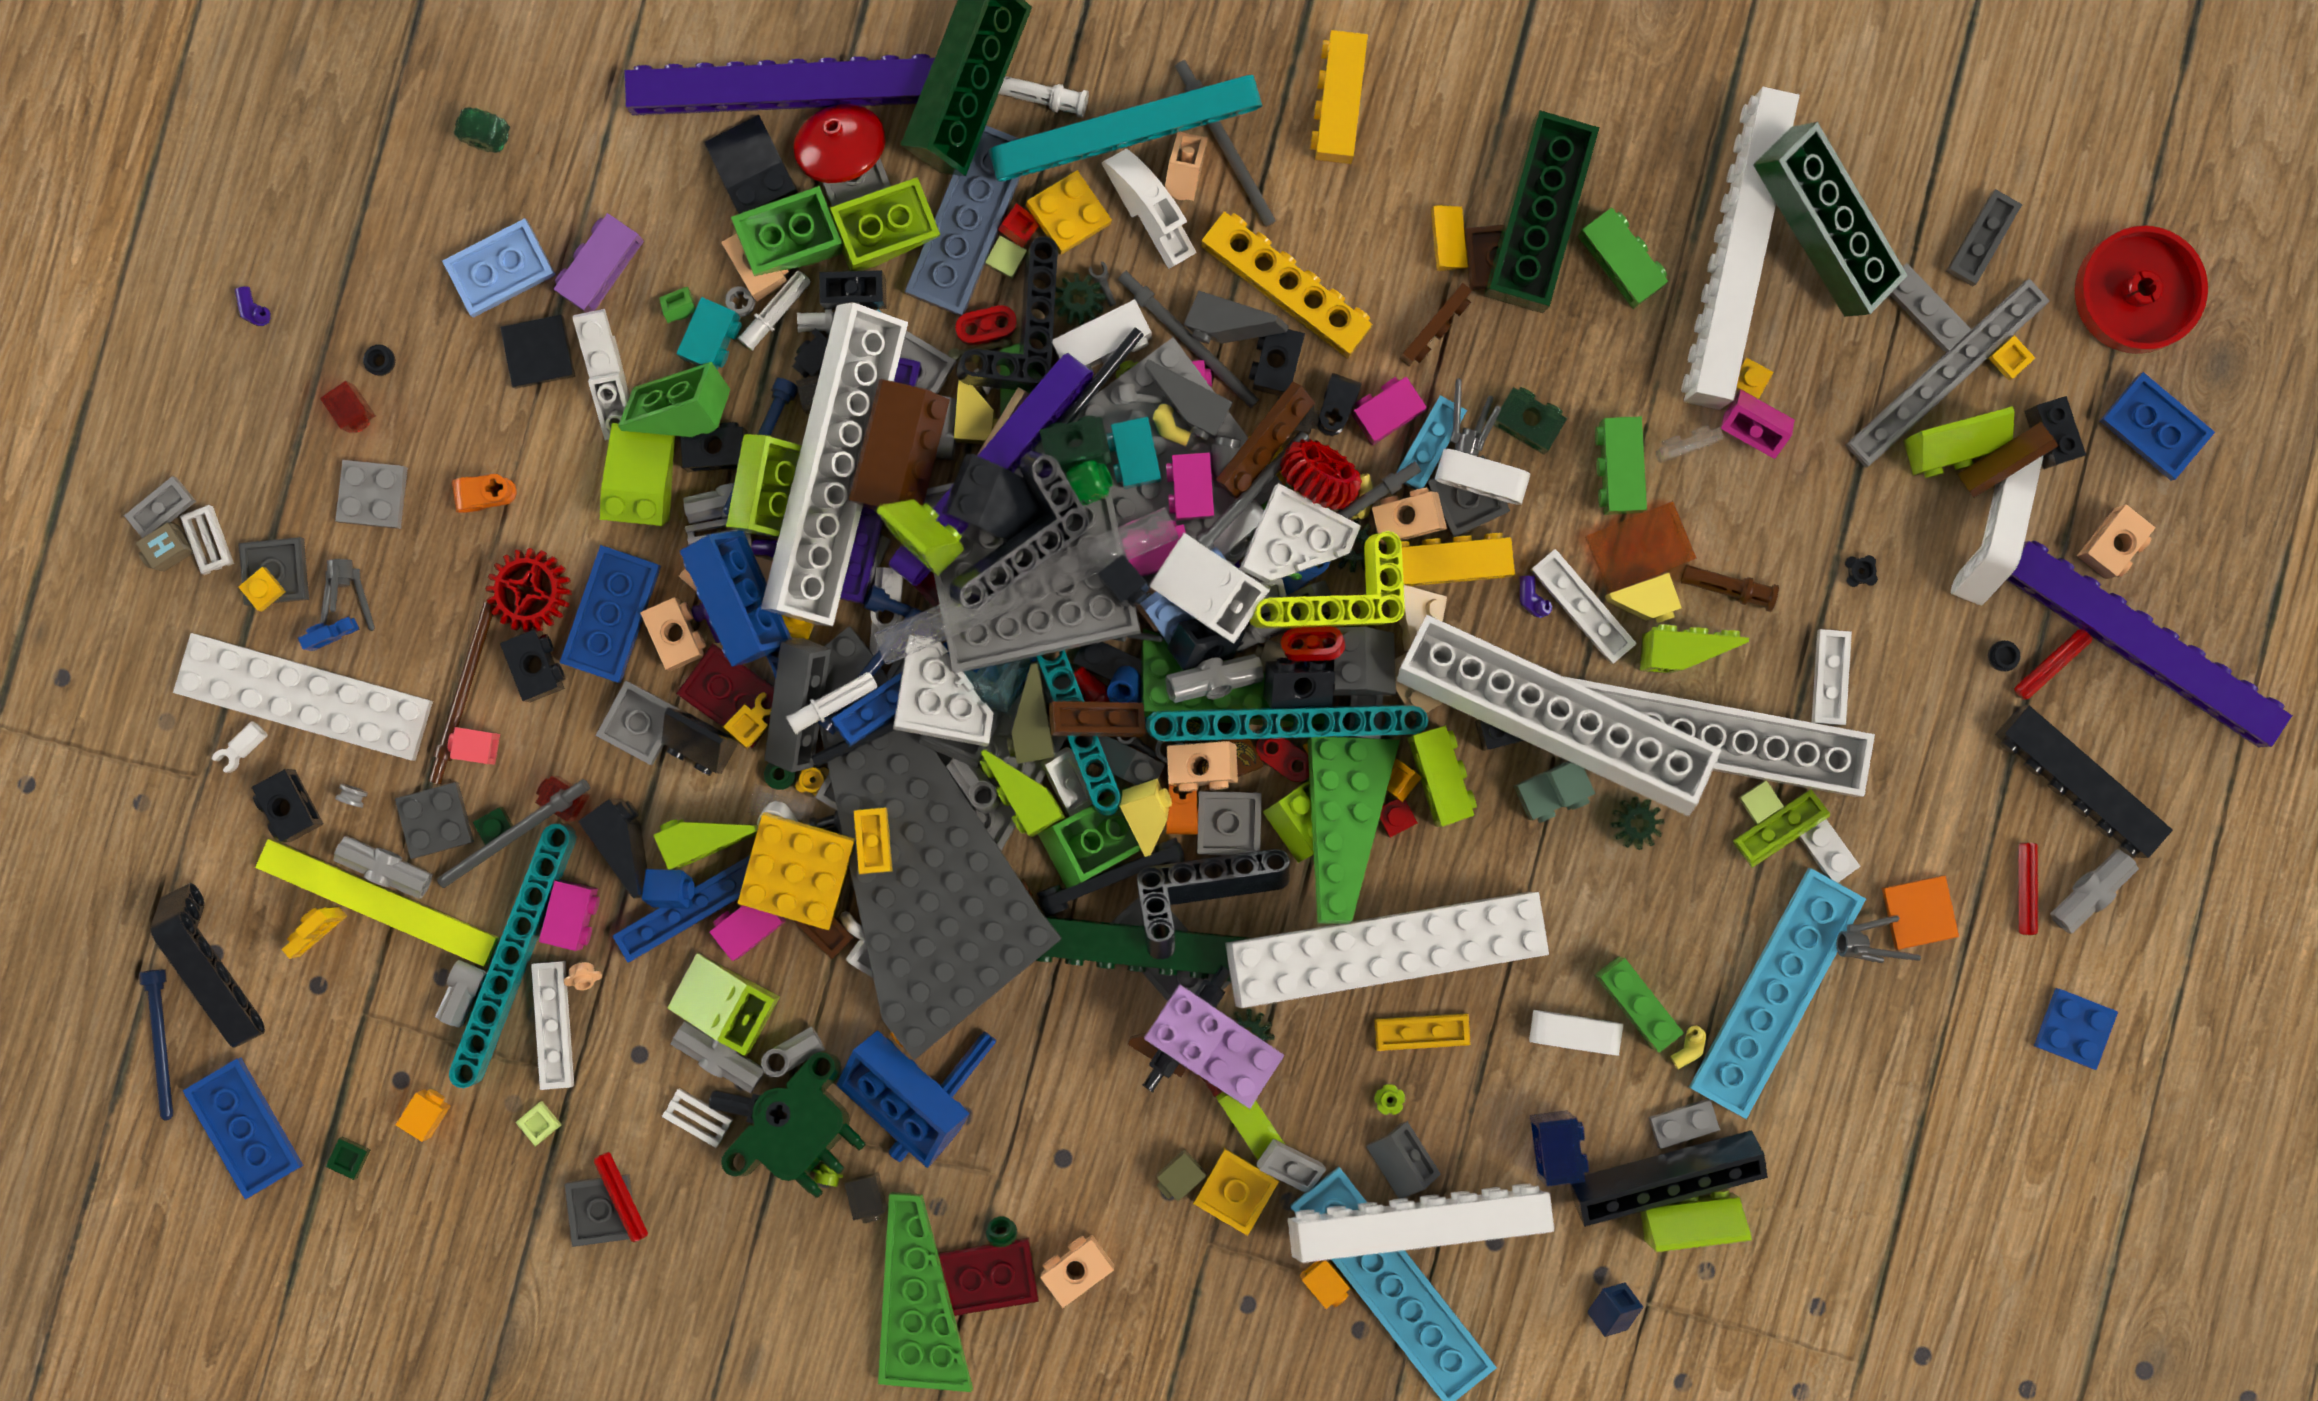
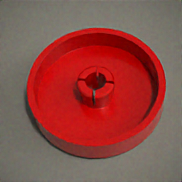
M2155 226L2126 228L2101 241L2084 258L2075 281L2076 307L2085 327L2096 339L2106 346L2117 351L2132 354L2154 352L2185 337L2200 320L2208 297L2207 274L2197 252L2179 235ZM2138 284L2145 288V296L2140 292L2132 295L2133 292L2138 290Z

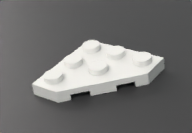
M1278 483L1274 486L1239 569L1269 583L1335 560L1350 553L1361 525L1328 508H1323L1318 503L1313 504L1310 499L1303 498V495Z
M909 635L893 729L987 747L990 741L994 713L974 691L975 687L964 672L954 674L950 657L947 654L948 651L941 641Z

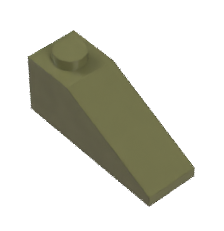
M1038 661L1031 662L1012 728V737L1007 738L1010 757L1016 756L1017 764L1055 757Z

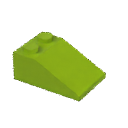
M918 177L830 207L831 216L842 241V253L850 271H864L881 265L941 235Z
M613 422L601 486L599 520L663 526L670 521L675 436L621 431L618 427L619 423Z
M913 499L881 505L876 510L891 534L937 577L964 550L959 541L962 536L950 524H947L946 527L942 526L936 520L939 515L927 503L921 506Z
M674 819L659 826L661 832L653 836L668 870L683 868L755 836L758 831V825L684 822L683 819Z

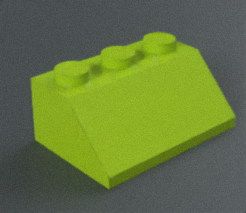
M2013 406L1923 430L1904 439L1903 442L1913 476L1924 473L1925 478L1937 476L1944 473V467L1954 465L1955 470L1973 465L1974 459L1985 457L2013 440L2015 413Z
M744 434L726 527L752 534L779 538L802 445L767 435Z
M1445 725L1407 737L1418 774L1422 777V787L1435 827H1443L1474 816L1473 809L1477 808V804L1472 790L1467 791L1463 779L1467 778V772L1463 761H1457L1454 749L1458 748V744L1453 730L1448 731Z
M1729 1189L1641 1212L1644 1242L1656 1252L1752 1241L1740 1197L1730 1193Z

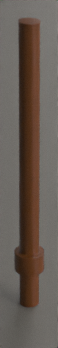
M483 603L440 745L436 744L433 757L436 758L429 782L441 785L447 763L452 761L450 758L451 752L447 749L450 734L454 733L455 727H459L493 617L492 610L496 607L495 605Z

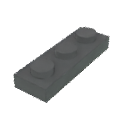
M1996 189L1993 190L1946 272L1972 287L1976 285L2023 204Z

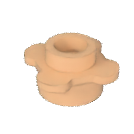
M577 963L570 967L569 977L564 979V984L566 986H575L577 990H587L594 985L595 981L602 978V973L595 971L591 963Z

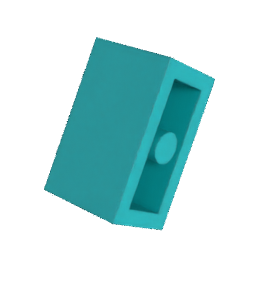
M701 297L676 354L682 360L696 366L712 362L717 370L719 367L723 368L729 356L727 347L731 339L735 340L741 329L740 316L736 311Z
M1148 417L1111 424L1112 433L1106 435L1110 452L1116 451L1119 463L1113 464L1116 482H1123L1124 489L1161 482Z

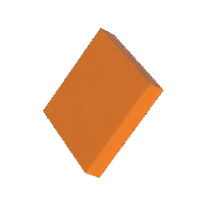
M1945 875L1882 888L1888 917L1897 915L1900 918L1899 921L1890 923L1896 950L1959 937Z

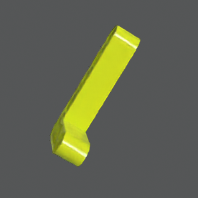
M1391 531L1374 534L1367 538L1364 545L1366 595L1266 598L1258 603L1255 613L1249 622L1256 628L1264 629L1383 625L1399 621L1404 615L1405 610L1402 544L1400 538ZM1380 539L1384 540L1387 544V552L1385 554L1379 550L1378 544ZM1382 570L1387 573L1389 578L1387 586L1382 584L1380 580ZM1383 602H1386L1390 607L1388 617L1382 613ZM1324 603L1329 606L1331 611L1328 620L1323 617L1321 612ZM1353 603L1358 604L1361 612L1358 619L1354 617L1351 611ZM1294 604L1301 611L1299 620H1295L1291 615V608ZM1263 605L1267 606L1271 613L1268 621H1265L1260 614Z

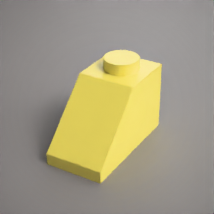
M958 380L954 440L956 443L983 445L999 419H995L996 414L973 385H967Z
M1669 573L1605 595L1608 603L1646 621L1655 618L1657 623L1674 618L1673 611L1682 608Z
M1158 779L1122 790L1120 801L1123 814L1145 857L1151 855L1167 822L1169 807L1172 806L1168 790L1166 788L1162 789Z

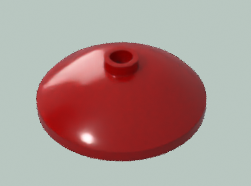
M854 104L830 106L812 115L800 127L794 140V156L800 169L814 180L824 183L850 181L863 175L877 163L885 147V132L879 118L865 107Z

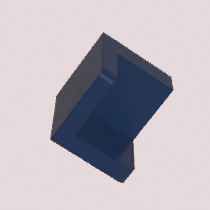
M1626 1282L1602 1289L1589 1308L1588 1314L1604 1337L1627 1331L1644 1307Z

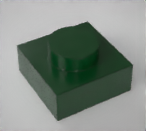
M499 807L473 822L485 845L513 827L503 807Z
M340 1137L325 1167L355 1180L358 1178L371 1149L345 1137Z

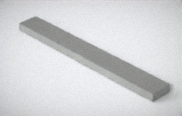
M2030 279L2025 280L1845 446L1865 468L1869 467L2049 303L2050 300Z

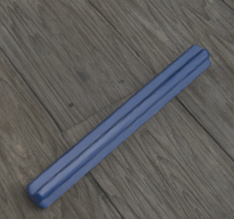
M985 1031L982 1032L940 1087L953 1097L996 1043L995 1038ZM896 1141L888 1153L896 1161L901 1162L909 1151Z

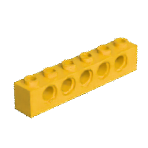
M1224 211L1201 240V248L1348 359L1371 330L1373 324L1369 322V315L1358 307L1352 309L1344 303L1345 297L1333 288L1327 290L1319 284L1321 279L1312 271L1306 269L1304 272L1295 265L1296 260L1285 251L1277 252L1270 246L1272 242L1260 232L1254 234L1247 229V223L1235 213L1230 216ZM1236 239H1242L1247 243L1248 247L1242 252H1237L1231 248L1230 244ZM1259 258H1267L1271 261L1272 267L1267 271H1262L1256 267L1255 262ZM1286 276L1295 279L1297 286L1291 290L1284 289L1280 285V280ZM1309 295H1315L1321 300V305L1315 309L1309 308L1305 304L1304 299ZM1333 314H1340L1345 318L1346 324L1342 327H1334L1331 325L1329 317Z

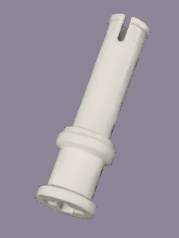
M1005 76L999 91L1000 95L1047 105L1053 112L1062 110L1075 113L1078 118L1082 119L1085 115L1089 98V91L1083 90L1081 93L1065 89L1061 84L1050 87Z

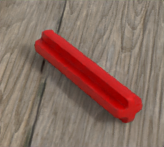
M2084 629L2077 630L2015 686L2014 691L2023 700L2030 699L2092 642L2091 635Z
M2020 843L2018 846L2019 933L2022 935H2037L2038 845L2036 843Z
M606 1152L596 1157L594 1164L630 1240L637 1242L648 1235V1231L611 1153Z

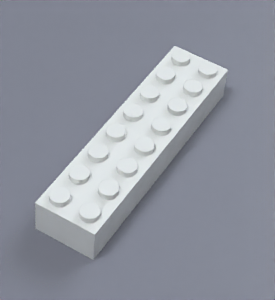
M1517 1184L1512 1185L1513 1191L1500 1190V1187L1481 1189L1482 1195L1470 1193V1191L1452 1192L1449 1199L1439 1197V1195L1421 1196L1420 1202L1416 1203L1408 1201L1407 1198L1389 1200V1206L1377 1205V1202L1358 1204V1210H1352L1351 1208H1346V1206L1328 1207L1325 1214H1320V1212H1315V1210L1296 1211V1217L1288 1218L1292 1257L1304 1263L1554 1232L1550 1193L1539 1190V1186Z

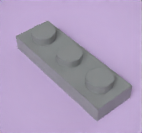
M1906 263L1903 265V268L1908 276L1894 289L1890 296L1947 353L1972 329Z

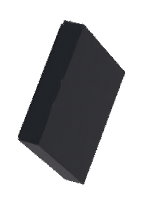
M556 315L500 327L511 384L514 389L575 377L564 316Z

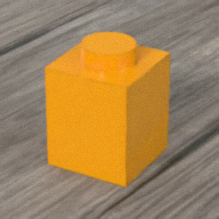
M425 1089L414 1094L395 1125L423 1142L432 1137L451 1106L444 1102L445 1097L439 1092L428 1089V1091Z
M1329 1260L1315 1261L1300 1274L1303 1283L1325 1309L1331 1305L1334 1307L1339 1306L1348 1297L1347 1291L1350 1290L1348 1282Z

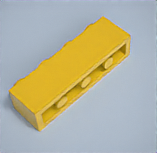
M1331 30L1329 40H1323L1321 59H1327L1326 69L1319 70L1317 89H1323L1322 101L1316 100L1314 119L1319 120L1318 131H1312L1310 145L1311 150H1316L1315 160L1352 164L1368 34Z
M1502 533L1485 534L1484 540L1472 541L1471 536L1453 537L1452 543H1441L1440 538L1422 540V545L1410 546L1409 541L1401 542L1404 585L1407 586L1508 578L1515 575L1511 537L1503 538ZM1386 573V580H1387V584H1388L1389 578H1388V575H1387V573Z

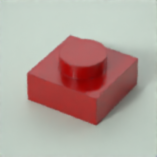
M1016 203L998 230L1023 248L1039 224L1031 213Z
M1395 799L1382 806L1379 819L1389 838L1418 824L1406 799L1403 802Z

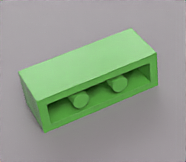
M1611 207L1583 228L1577 237L1632 309H1635L1667 284V272L1658 261L1654 262L1648 255V247L1639 236L1635 237L1628 229L1629 222L1621 212L1616 213Z
M1642 416L1604 418L1599 422V427L1595 428L1596 446L1600 445L1601 458H1597L1596 469L1597 475L1602 476L1603 489L1598 491L1599 507H1604V515L1642 513L1647 510Z
M1616 957L1594 975L1651 1049L1660 1053L1684 1034L1626 958Z

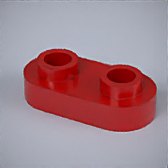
M998 305L961 315L956 322L955 330L960 341L967 345H977L1011 336L1017 328V318L1011 308ZM1005 318L1008 321L1007 325L1004 328H999L996 325L998 319ZM975 325L977 332L974 335L967 334L966 329L968 326Z
M1332 626L1296 627L1284 633L1281 639V647L1285 656L1293 661L1333 660L1344 652L1345 640L1341 631ZM1334 644L1333 647L1326 648L1327 645ZM1298 645H1303L1301 649H1295Z
M1261 738L1256 744L1257 754L1264 763L1292 782H1301L1309 777L1308 755L1285 738ZM1269 742L1277 744L1278 751L1275 754L1267 752L1266 745ZM1295 760L1301 761L1303 764V769L1299 773L1294 772L1291 768Z

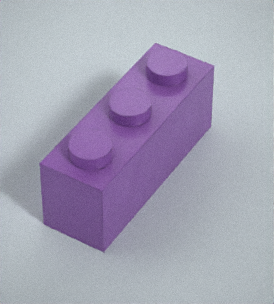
M608 213L604 218H600L595 222L589 240L586 244L582 243L576 249L573 255L574 261L568 269H563L555 280L557 285L554 287V290L585 313L596 310L644 242L636 232Z

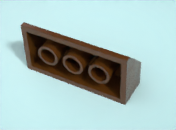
M879 379L849 501L875 511L881 505L913 499L921 506L924 505L950 399L927 389Z

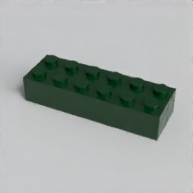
M1025 0L957 1L901 142V146L939 173L958 176L967 175L1032 10L1030 4Z
M1539 110L1531 125L1484 297L1539 313H1544L1550 307L1600 127Z
M1818 122L1791 127L1753 164L1844 317L1871 314L1908 276Z

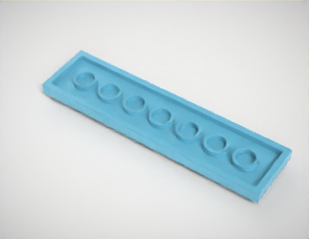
M1812 868L1807 869L1689 1088L1747 1119L1838 952L1836 946L1838 934L1841 931H1847V925L1854 923L1866 898Z
M1338 1166L1309 1192L1304 1193L1294 1201L1290 1207L1295 1214L1296 1211L1315 1210V1212L1325 1214L1328 1207L1346 1206V1208L1358 1210V1204L1368 1202ZM1405 1250L1331 1259L1442 1401H1456L1497 1368Z

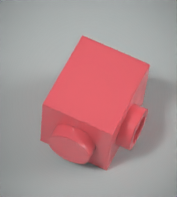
M455 727L454 733L450 734L447 749L451 752L450 758L495 765L500 734Z

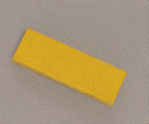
M1468 1013L1374 1019L1376 1051L1471 1045Z

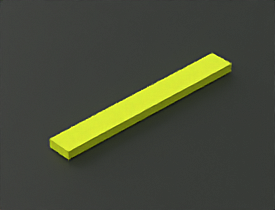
M273 839L267 840L255 867L483 967L487 966L499 937Z

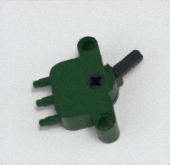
M815 1053L786 1084L787 1088L770 1089L762 1095L752 1094V1098L717 1090L712 1092L709 1098V1107L711 1109L746 1116V1122L754 1123V1125H749L722 1156L721 1165L726 1174L735 1177L747 1176L762 1163L779 1179L798 1182L815 1198H819L822 1195L823 1190L809 1176L811 1171L820 1161L836 1174H840L844 1170V1166L830 1152L842 1137L858 1150H862L865 1146V1142L861 1139L860 1135L849 1126V1113L845 1107L827 1091L841 1073L842 1066L838 1057L828 1053ZM826 1058L830 1062L831 1067L828 1074L822 1076L818 1071V1064ZM783 1110V1112L787 1113L786 1119H781V1117L777 1116V1111ZM739 1153L745 1158V1165L740 1171L734 1167L733 1163L735 1156Z

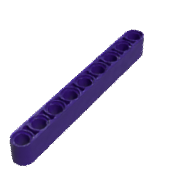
M1069 353L1064 354L978 456L1015 472L1020 466L1022 457L1026 453L1033 451L1091 381L1093 371ZM952 485L933 509L939 515L936 520L942 526L946 527L947 524H950L961 535L969 525L942 514L953 487ZM903 544L893 555L889 566L913 586L922 582L931 571Z

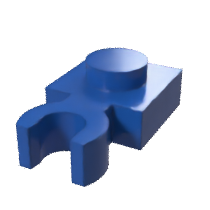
M346 617L330 626H325L324 623L311 626L306 629L307 634L299 637L298 640L303 650L315 651L342 639V636L349 635L360 629L355 618L350 619V617Z

